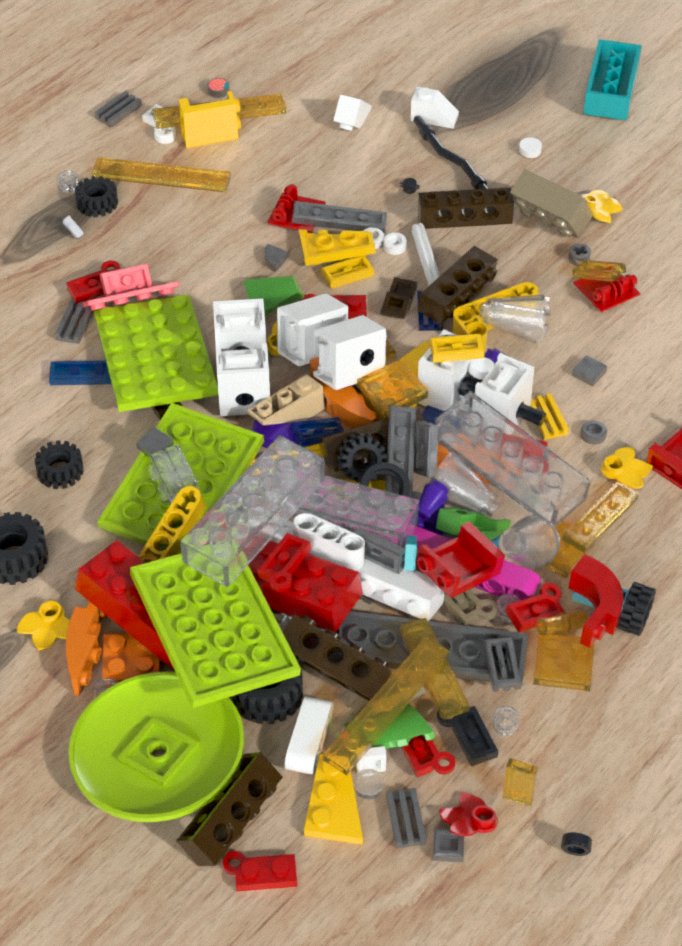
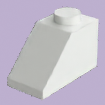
M416 87L411 100V121L416 116H421L426 124L454 129L459 111L438 90Z
M340 95L333 121L339 123V128L352 131L353 127L360 129L371 111L372 105L360 99Z

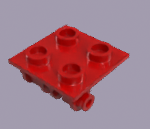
M290 184L285 187L284 193L282 192L267 224L298 231L303 229L307 230V233H312L315 226L292 223L294 203L299 201L325 205L326 202L298 196L297 187L294 184Z
M613 265L573 282L601 313L641 295L635 288V284L638 282L636 276L627 274L624 277Z

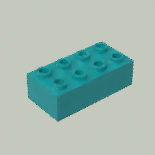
M598 40L586 89L583 114L627 120L638 73L642 45Z

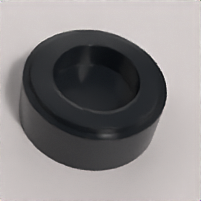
M565 833L562 836L561 848L568 854L585 856L591 852L592 839L582 833Z

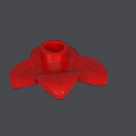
M461 792L459 799L460 807L439 809L442 820L451 825L450 832L458 836H472L478 832L489 833L494 831L498 824L495 811L491 807L486 806L482 799L468 793Z

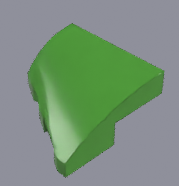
M293 275L247 279L243 281L249 299H263L265 316L275 311L278 307L295 303L305 297Z
M455 507L440 508L436 529L458 536L461 525L470 522L491 541L510 527L511 520L505 518L495 520L487 517L486 514Z
M409 703L356 724L362 745L366 748L385 746L387 750L392 747H402L408 745L411 738L419 735L425 736L426 741L435 738L429 724Z

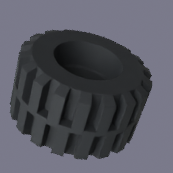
M10 512L4 513V516L0 517V584L9 582L10 585H16V582L21 581V583H25L28 578L34 579L37 577V572L44 570V564H47L48 561L44 529L40 526V522L37 519L32 520L31 515L25 514L22 516L21 512H15V514H10ZM20 546L15 550H5L9 547Z
M302 668L300 676L277 682L279 685L274 688H257L232 696L233 704L237 706L239 714L245 713V719L249 721L256 719L258 724H262L263 721H268V724H275L274 720L279 719L282 722L286 720V715L292 716L295 713V708L300 707L301 698H303Z

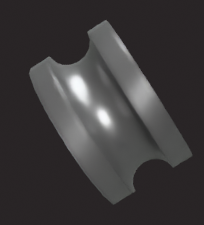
M582 243L571 246L569 251L570 263L575 266L587 265L591 254L589 246Z

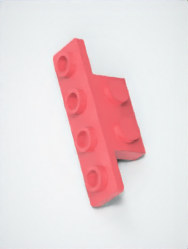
M148 264L101 273L99 275L105 297L83 302V308L90 306L91 311L105 308V303L114 301V306L128 303V298L135 296L137 301L151 298V293L158 291L160 296L174 293L173 288L180 286L177 281L153 287Z

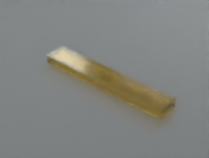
M281 94L238 99L240 112H237V116L240 119L286 113L287 107ZM205 103L190 104V106L199 105V104H205ZM179 106L152 109V116L157 129L181 126Z
M102 157L97 158L92 171L93 176L98 179L99 176H103L104 179L109 178L116 181L224 193L227 192L231 178L229 171Z
M425 637L323 754V761L347 776L448 658L449 650Z

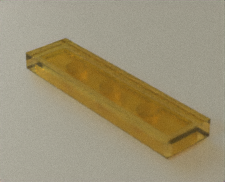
M616 481L563 533L562 541L585 553L637 501L639 493Z
M423 618L400 625V633L442 719L468 712L470 705L427 619Z

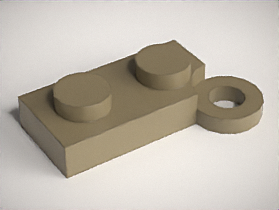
M470 589L453 598L444 593L443 605L464 626L478 620V617L484 620H491L497 616V604L490 599L480 601ZM490 607L492 611L484 612L482 608Z

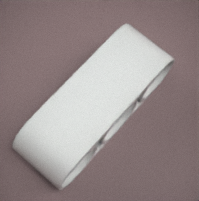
M302 513L294 518L293 535L311 542L312 549L309 552L310 554L355 571L363 567L365 541L361 536L313 514Z
M304 697L287 749L285 769L310 775L315 774L319 754L322 752L331 723L334 702Z

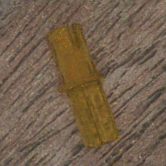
M560 612L557 616L538 619L536 626L538 633L542 636L552 633L567 634L570 630L583 628L589 616L585 612L570 614Z

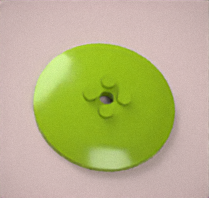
M176 672L147 673L113 685L97 696L85 708L71 734L68 750L69 763L75 783L80 791L93 805L112 816L135 822L167 821L183 817L203 808L228 787L242 762L245 736L240 714L229 697L192 708ZM163 749L166 751L160 757L151 755L155 750Z

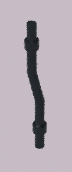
M416 116L413 119L423 139L431 144L438 155L460 166L470 178L474 189H489L483 176L478 175L466 159L443 147L435 136L433 128L426 124L421 116Z

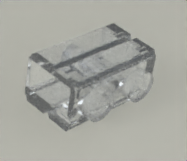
M174 445L166 448L165 451L161 450L151 454L152 466H149L148 470L153 482L159 481L160 486L157 489L163 502L168 500L171 505L178 492L186 486L196 487L200 491L199 484L179 445Z

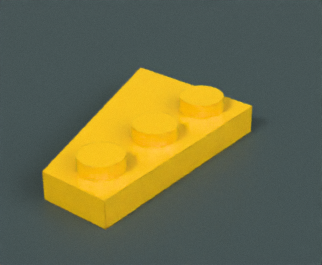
M299 229L306 266L376 253L371 231H342L340 234H328V230H319L318 234L307 233V230Z
M319 754L304 827V836L363 845L362 829L348 758Z

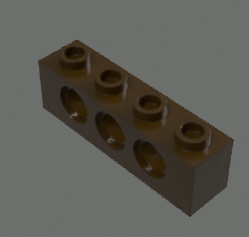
M511 188L418 193L419 223H422L425 229L512 224L514 200L510 193Z
M473 246L421 292L417 311L440 325L448 318H453V312L457 307L467 304L474 294L481 292L487 282L494 280L497 274L496 265L498 259Z
M420 408L416 409V421H424ZM389 417L318 439L326 468H334L335 472L341 471L337 464L339 460L336 458V454H340L338 447L339 445L343 447L345 445L343 440L346 438L349 441L351 439L349 435L352 434L358 436V433L377 435L380 444L385 448L384 452L387 454ZM358 450L353 456V462L359 460V464L369 462L371 458L369 450Z
M293 615L282 633L295 658L370 703L377 702L393 677L392 670L389 669L390 665L381 658L375 657L373 660L364 655L366 651L354 643H351L350 646L340 641L341 637L332 630L322 631L316 627L317 623L305 615L301 618ZM309 638L319 640L318 646L314 649H308L304 644ZM333 652H341L344 655L343 659L338 663H332L328 660ZM362 665L368 668L367 674L363 677L353 675V670L357 666Z
M262 752L244 754L240 767L232 777L233 780L228 787L198 812L176 842L198 866L218 865L226 857V851L231 844L242 836L243 829L247 823L259 814L260 806L275 793L277 790L276 785L283 776Z

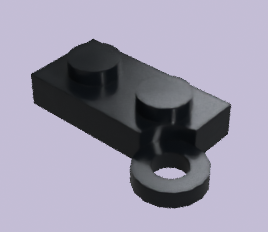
M443 705L438 709L436 717L438 723L444 727H453L452 730L471 767L498 758V749L475 706L460 711L452 705ZM445 713H451L453 715V718L445 719L443 715Z

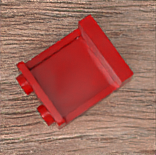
M682 428L662 446L654 443L648 450L646 463L653 466L652 470L680 489H682Z
M466 522L461 525L457 538L434 549H431L426 544L421 545L416 565L450 598H453L499 575L505 554L473 524Z

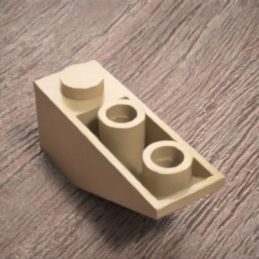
M306 374L248 409L247 413L262 425L306 421L326 409L323 386Z

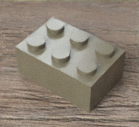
M526 169L523 170L510 192L515 200L514 203L519 206L520 212L529 218H532V216L537 217L540 223L549 228L552 225L559 228L558 231L567 237L573 235L580 238L593 216L584 197Z

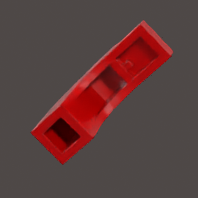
M584 554L571 571L568 589L587 598L596 609L583 625L580 644L590 648L596 639L600 641L606 632L614 635L616 632L624 596L621 584L615 574L600 561Z

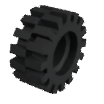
M91 176V180L85 178L84 182L80 181L78 183L79 186L75 187L77 208L82 214L86 212V216L89 217L91 214L94 217H98V214H101L103 217L106 216L105 212L110 214L112 209L115 210L117 208V188L113 181L110 182L109 178L104 180L103 176H99V179Z
M358 433V436L355 434L349 435L351 438L349 441L345 438L343 440L345 445L343 447L339 445L338 447L340 454H336V458L339 460L337 462L338 467L350 480H354L356 483L360 482L363 474L369 467L376 463L386 462L384 459L387 458L383 445L371 435ZM360 449L369 450L371 454L369 463L363 467H356L353 464L354 454Z
M60 440L56 441V445H52V442L47 443L48 448L42 446L40 452L37 451L35 458L36 472L42 484L45 483V486L48 488L53 484L54 489H58L59 485H62L63 489H65L68 483L71 486L75 485V480L79 481L84 472L80 449H77L75 444L70 446L69 441H64V444H61ZM56 462L68 463L66 466L60 468L51 467V465Z
M637 582L632 583L620 613L618 629L637 636L641 635L653 606L656 594L655 588Z

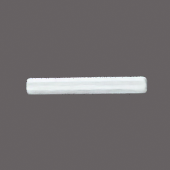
M422 223L413 224L412 235L429 286L440 274L424 225Z

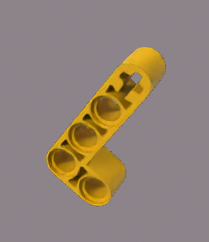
M524 282L457 307L453 312L452 332L456 335L481 334L485 351L488 330L525 317L536 311L538 287L531 282Z
M186 486L178 492L138 556L145 563L179 554L206 509V503L196 487ZM183 521L180 527L172 528L175 522ZM162 544H169L165 550L158 551Z

